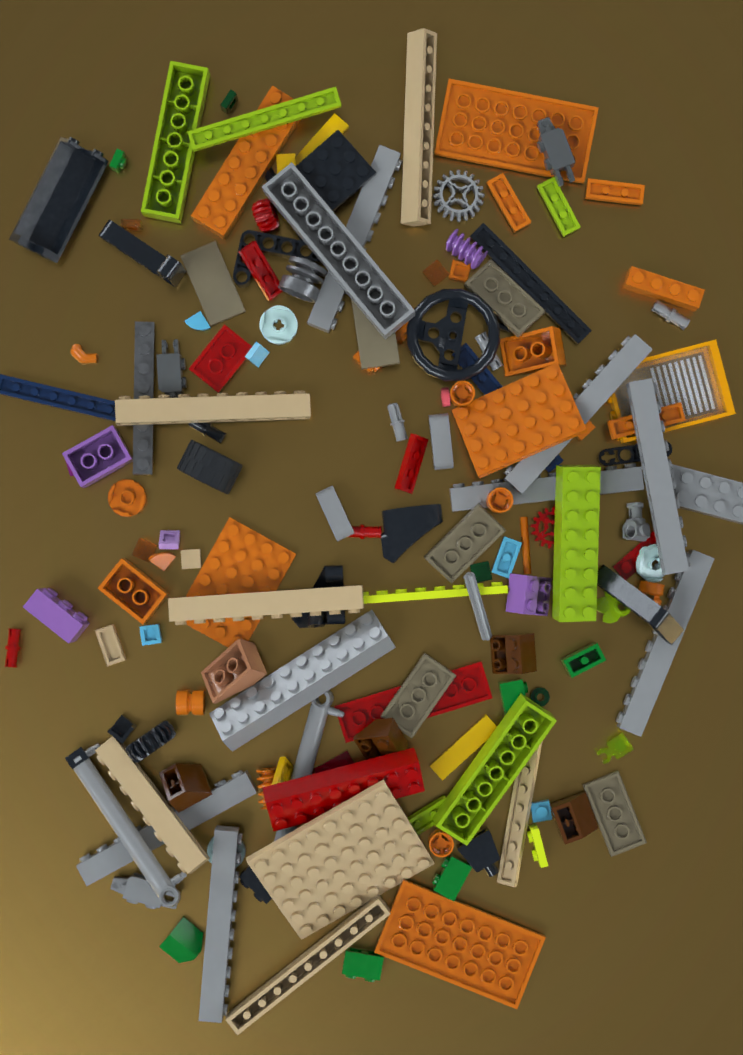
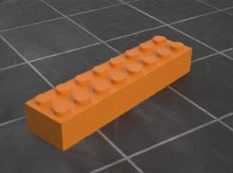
M272 86L257 110L293 100V98ZM301 120L239 138L191 214L193 221L226 241L263 182L267 171L276 161V154L281 153Z

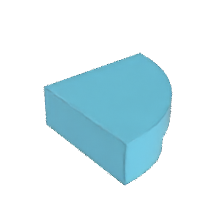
M201 311L185 320V323L195 330L205 331L211 328Z

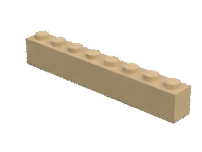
M112 736L95 750L98 754L96 756L102 765L108 767V774L113 780L117 779L121 784L119 788L123 794L129 795L133 800L131 801L132 806L137 811L140 810L142 812L144 822L154 828L156 838L166 844L167 847L165 849L171 857L175 856L179 863L177 865L183 873L192 874L210 859L141 766L129 758L125 745Z

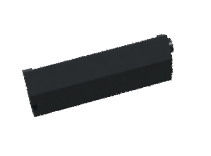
M60 137L9 240L21 247L33 251L54 263H58L109 162L103 158L104 154L96 149H93V151L86 150L79 146L80 142L72 137L68 139Z

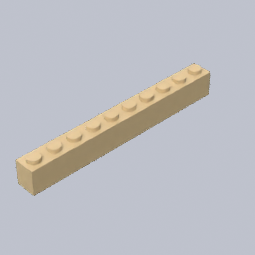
M425 28L407 33L401 224L413 227L431 224L437 33Z
M285 391L274 392V395H267V392H256L255 395H248L246 392L236 393V396H228V393H218L214 397H209V394H197V397L180 394L178 398H170V395H159L158 398L152 399L147 395L139 396V399L121 396L119 400H115L116 426L310 419V393L305 394V391H294V394H286Z
M363 585L168 598L169 622L175 621V625L187 624V620H194V624L206 623V619H213V623L225 622V618H233V621H244L246 616H252V620L264 619L263 615H271V619L283 618V614H290V617H302V613L310 612V616H319L321 611H329V615L341 614V610H348V613H360V609H364Z
M380 895L374 897L228 1012L226 1021L234 1032L239 1035L390 915V908Z

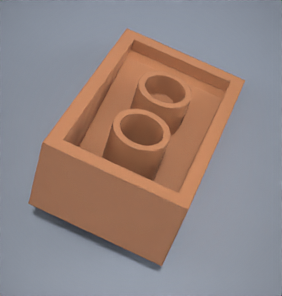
M242 639L236 640L201 672L213 704L255 685L267 674L255 643Z

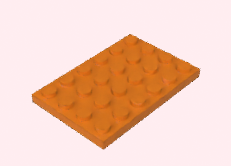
M558 362L473 400L469 405L452 409L479 478L587 432Z
M229 517L186 597L277 591L297 554ZM246 616L244 621H233V618H225V622L214 623L213 619H206V623L194 624V620H187L186 625L229 648L238 639L249 641L261 619L252 620V616Z

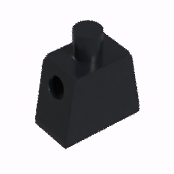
M488 827L477 832L467 846L462 842L456 845L458 851L476 872L485 869L489 877L499 872L494 863L500 860Z

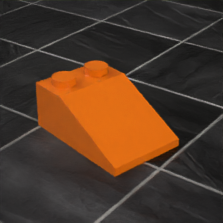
M551 326L523 333L519 338L514 335L500 339L505 377L534 373L557 362L560 367L567 366L560 328Z

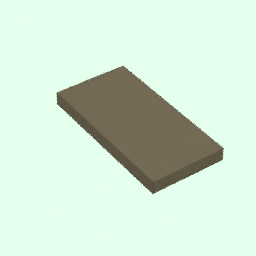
M216 241L181 255V259L210 326L246 312Z
M492 259L464 283V287L470 292L479 295L492 307L495 316L518 338L545 313V310Z
M351 299L362 370L400 364L396 333L394 332L385 340Z
M478 503L424 558L452 584L506 529Z
M424 653L380 716L384 719L394 718L400 730L410 738H413L456 677V674Z
M618 770L582 784L611 857L647 843Z

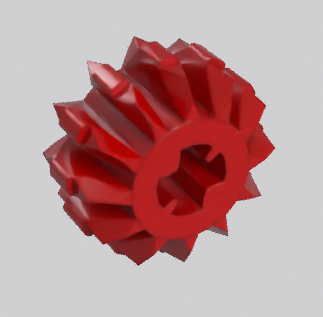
M260 199L253 203V216L262 232H270L279 227V216L269 199Z

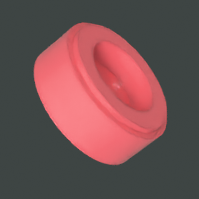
M449 387L441 388L443 407L450 406Z

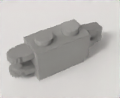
M133 873L129 878L116 876L113 878L111 889L123 894L122 898L127 899V902L132 904L143 903L150 909L160 908L161 906L167 907L160 902L143 874ZM168 891L165 894L175 897V894L172 891ZM177 905L167 908L176 909Z

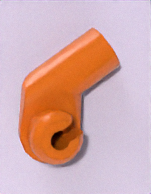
M80 344L72 346L70 350L71 355L79 363L98 362L97 353L86 354Z

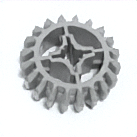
M459 169L456 171V175H454L453 171H449V177L443 174L442 178L444 181L438 179L437 184L439 186L434 187V191L437 193L433 194V198L438 199L434 202V206H440L437 209L438 213L443 210L445 211L443 213L444 218L449 214L450 221L457 217V222H460L462 216L467 221L468 214L472 218L475 217L474 211L479 212L480 207L478 205L481 206L484 203L481 199L484 198L485 194L480 192L483 190V186H477L480 180L476 179L473 181L474 174L467 177L468 171L466 170L463 175H460ZM454 182H462L467 185L458 187ZM448 186L451 196L445 202L443 191ZM472 190L474 201L469 205L466 195ZM458 193L459 195V193H461L462 198L459 199L458 197V199H456L455 194ZM460 205L464 209L456 210L452 209L451 206Z

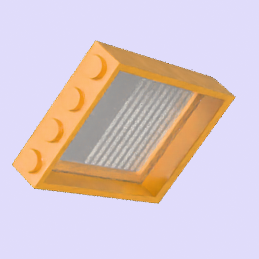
M716 339L646 357L607 399V403H610L612 411H610L611 420L632 415L626 384L652 378L653 383L656 382L658 393L655 394L656 401L660 402L661 407L681 402L686 421L665 426V432L663 433L736 414ZM636 434L617 438V441L620 440L621 444L637 440Z

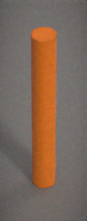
M520 517L524 574H532L528 517Z

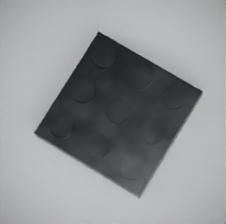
M339 130L335 131L295 166L333 212L376 175V171Z

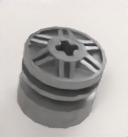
M290 256L288 262L292 265H287L285 269L292 273V276L283 275L278 288L296 298L315 303L320 290L313 283L323 284L324 280L320 277H325L327 271L309 259Z

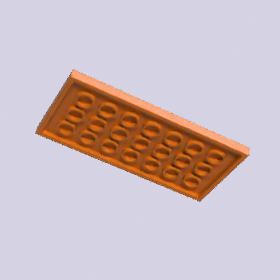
M449 79L434 155L552 178L554 174L551 175L550 170H546L543 152L540 153L537 147L540 136L537 123L539 120L549 117L555 129L560 128L564 131L575 160V164L571 168L575 178L573 182L584 184L599 107ZM565 170L561 171L560 174L563 180L569 181Z
M402 879L390 909V915L386 919L375 946L374 953L517 1009L546 937L460 901H452L435 891Z

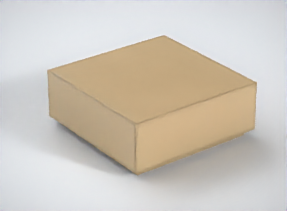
M201 549L181 550L182 569L202 568Z

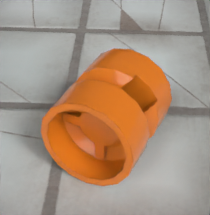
M467 381L456 382L449 392L450 402L456 407L469 405L475 397L473 385Z
M502 487L490 491L486 498L489 510L494 513L508 511L514 501L511 492Z
M640 580L638 590L645 595H653V601L661 606L662 601L659 598L664 593L665 585Z
M177 690V715H188L190 712L194 715L205 714V690H196L192 694L188 690Z
M435 828L430 832L428 844L433 855L446 857L451 854L454 849L452 836L439 828Z

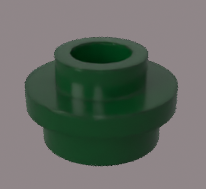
M538 687L531 692L530 698L542 707L549 702L550 695L545 688ZM543 694V700H537V695Z

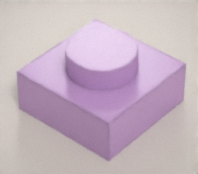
M161 530L159 549H179L180 530Z

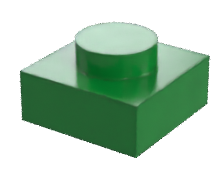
M116 149L109 165L112 171L120 173L121 169L125 168L127 156L124 151Z

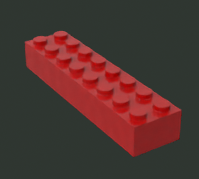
M414 747L262 787L273 832L308 823L383 779L395 799L424 792L420 764Z

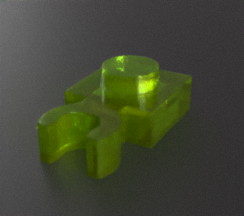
M622 732L606 743L609 748H601L597 754L599 756L602 753H606L608 757L603 760V763L607 764L612 756H615L618 760L634 748Z

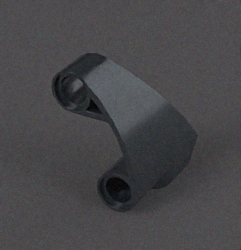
M441 504L411 506L382 511L384 532L381 535L383 557L391 563H395L417 540L443 522Z
M343 565L324 566L312 589L343 587ZM341 610V614L329 615V611H321L319 616H310V612L302 613V617H292V620L299 628H320L330 624H345V610Z

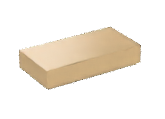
M114 624L95 630L107 667L125 661L126 657Z

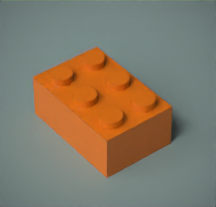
M126 558L119 560L97 588L141 624H146L170 594Z

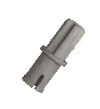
M398 403L389 404L387 408L392 422L390 426H393L396 442L408 439L403 423L405 420L402 419Z

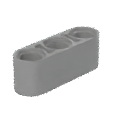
M448 413L429 415L434 470L454 468Z
M333 485L315 493L337 542L355 534Z

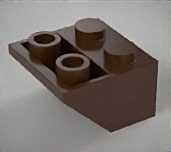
M534 633L492 635L490 642L493 674L537 672Z
M394 718L376 719L353 738L366 760L405 750L408 744Z
M174 764L159 772L167 799L178 813L212 795L201 764Z
M586 792L550 804L561 839L565 845L583 839L598 829Z

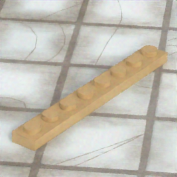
M542 742L514 780L497 883L511 887H517Z

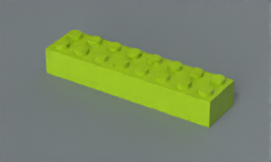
M170 61L141 207V213L144 217L182 224L195 157L187 131L200 128L210 80V72L207 67Z
M556 465L552 618L558 622L596 621L601 467L596 465Z
M520 694L432 817L435 826L467 846L557 722L553 714L528 697Z

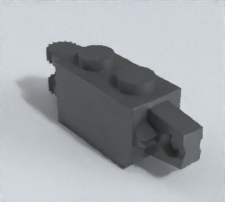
M549 117L539 120L537 125L540 136L537 147L539 152L544 154L546 170H550L551 175L554 174L559 187L563 186L561 171L565 170L570 183L575 181L571 169L575 164V160L564 131L560 128L555 129Z
M178 339L173 340L174 353L168 354L167 341L162 340V354H156L158 389L165 395H170V398H178V395L184 393V388H187L186 377H183V369H186L185 358H182L180 354Z

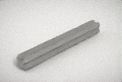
M467 572L463 577L481 639L488 641L492 638V633L476 577L473 572Z

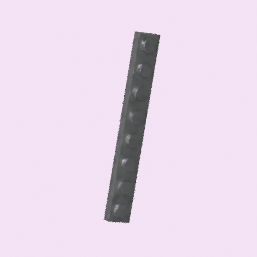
M135 321L134 399H139V396L144 395L150 396V399L154 398V322ZM133 425V475H153V425Z

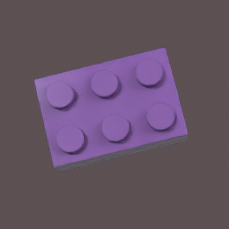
M113 425L62 453L82 488L90 486L133 462V456L117 428Z
M37 589L23 608L68 644L77 641L90 624L87 621L88 617L80 611L78 613L72 609L73 605L65 599L62 601L56 597L58 594L53 589Z

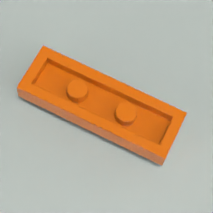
M504 173L486 182L514 233L531 224V220Z
M588 178L585 199L642 206L645 185Z

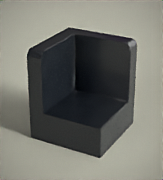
M122 714L107 732L123 744L136 729L137 725Z

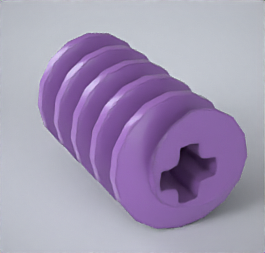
M455 229L446 242V251H452L453 256L458 255V259L460 261L464 260L466 265L471 263L470 267L472 269L477 268L485 259L488 250L482 253L483 246L476 249V241L470 244L471 238L463 240L465 234L462 233L458 236L459 229Z

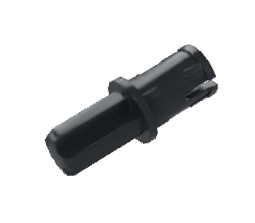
M189 423V426L203 433V436L207 435L219 443H222L226 436L225 432L212 426V423Z

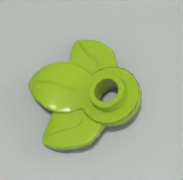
M605 591V597L597 599V611L604 614L603 622L615 623L620 617L628 615L631 611L625 606L624 610H620L618 605L621 603Z

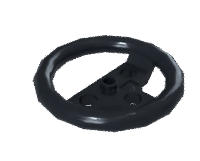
M442 289L426 296L414 308L415 316L409 320L406 327L407 346L414 362L428 375L443 381H465L482 373L494 360L500 344L499 322L492 307L479 295L464 289ZM449 300L447 314L437 323L422 320V317L432 306ZM468 304H470L484 317L488 326V343L484 354L474 364L463 369H457ZM453 313H457L461 316V321L454 323L451 321L450 316ZM436 329L439 332V336L431 338L428 335V331ZM454 334L455 339H451L450 335ZM419 341L431 343L440 354L438 366L434 365L424 355ZM452 351L455 354V358L447 360L444 357V353Z

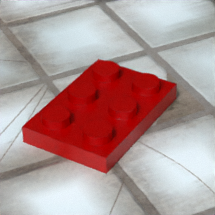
M224 324L190 366L189 370L216 392L220 393L247 358L245 356L252 346Z

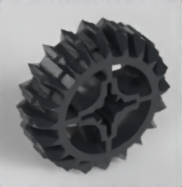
M163 721L129 744L125 749L128 753L127 755L134 763H138L173 739L176 732L168 721Z

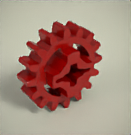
M555 507L551 508V512L547 508H544V513L538 511L539 517H533L532 519L535 521V524L530 525L535 530L531 532V535L537 536L534 541L540 540L541 547L546 543L547 549H550L552 544L554 545V541L544 539L547 536L554 538V532H546L549 528L548 523L550 525L555 524V520H550L547 516H555ZM541 521L543 527L542 531L539 533V523Z

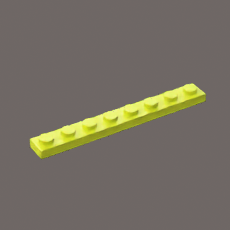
M491 582V586L484 587L483 583H477L480 595L508 593V586L503 585V582ZM464 584L453 585V589H445V586H436L432 591H426V587L415 588V592H407V589H396V593L388 594V590L376 591L377 595H369V592H363L364 604L469 596L467 588H464Z

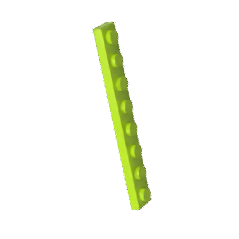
M335 86L190 130L187 133L193 152L341 108L342 105Z

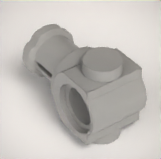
M628 503L629 519L626 520L622 527L623 539L644 542L650 537V525L642 518L643 503Z

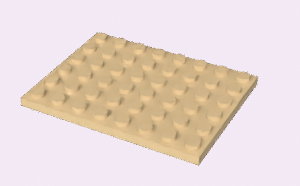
M384 779L246 857L248 865L301 940L369 902L377 895H381L399 885L402 879L407 880L435 864Z

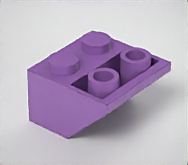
M510 573L506 612L548 616L552 578Z

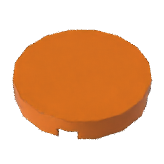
M122 479L116 482L108 492L109 505L120 516H135L143 510L146 504L147 495L145 489L140 483L132 479Z

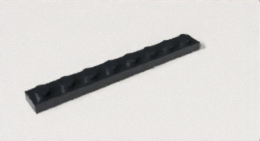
M484 223L470 235L473 242L476 241L478 247L483 246V252L488 250L487 256L527 292L577 345L592 331Z

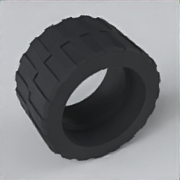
M190 440L177 469L216 490L229 494L243 466L194 440Z

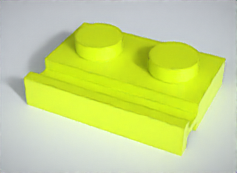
M536 823L528 825L530 831H527L529 843L533 842L534 850H531L534 862L538 861L541 868L547 867L548 862L539 828Z

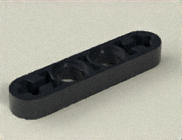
M669 442V451H666L667 457L672 453V445ZM638 444L604 449L597 455V460L602 466L641 462ZM624 449L630 452L628 460H623L620 457V453ZM614 450L617 451L616 458L618 462H615V458L609 459L608 463L602 460L601 457L605 455L604 452H607V455H614Z

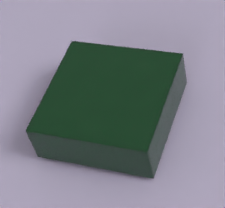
M231 89L220 104L222 111L226 114H229L238 100L236 92Z
M489 561L470 565V570L475 574L477 583L493 580Z

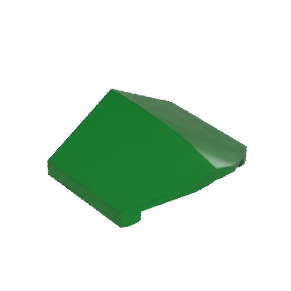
M183 916L159 947L178 963L192 961L202 950L204 932Z

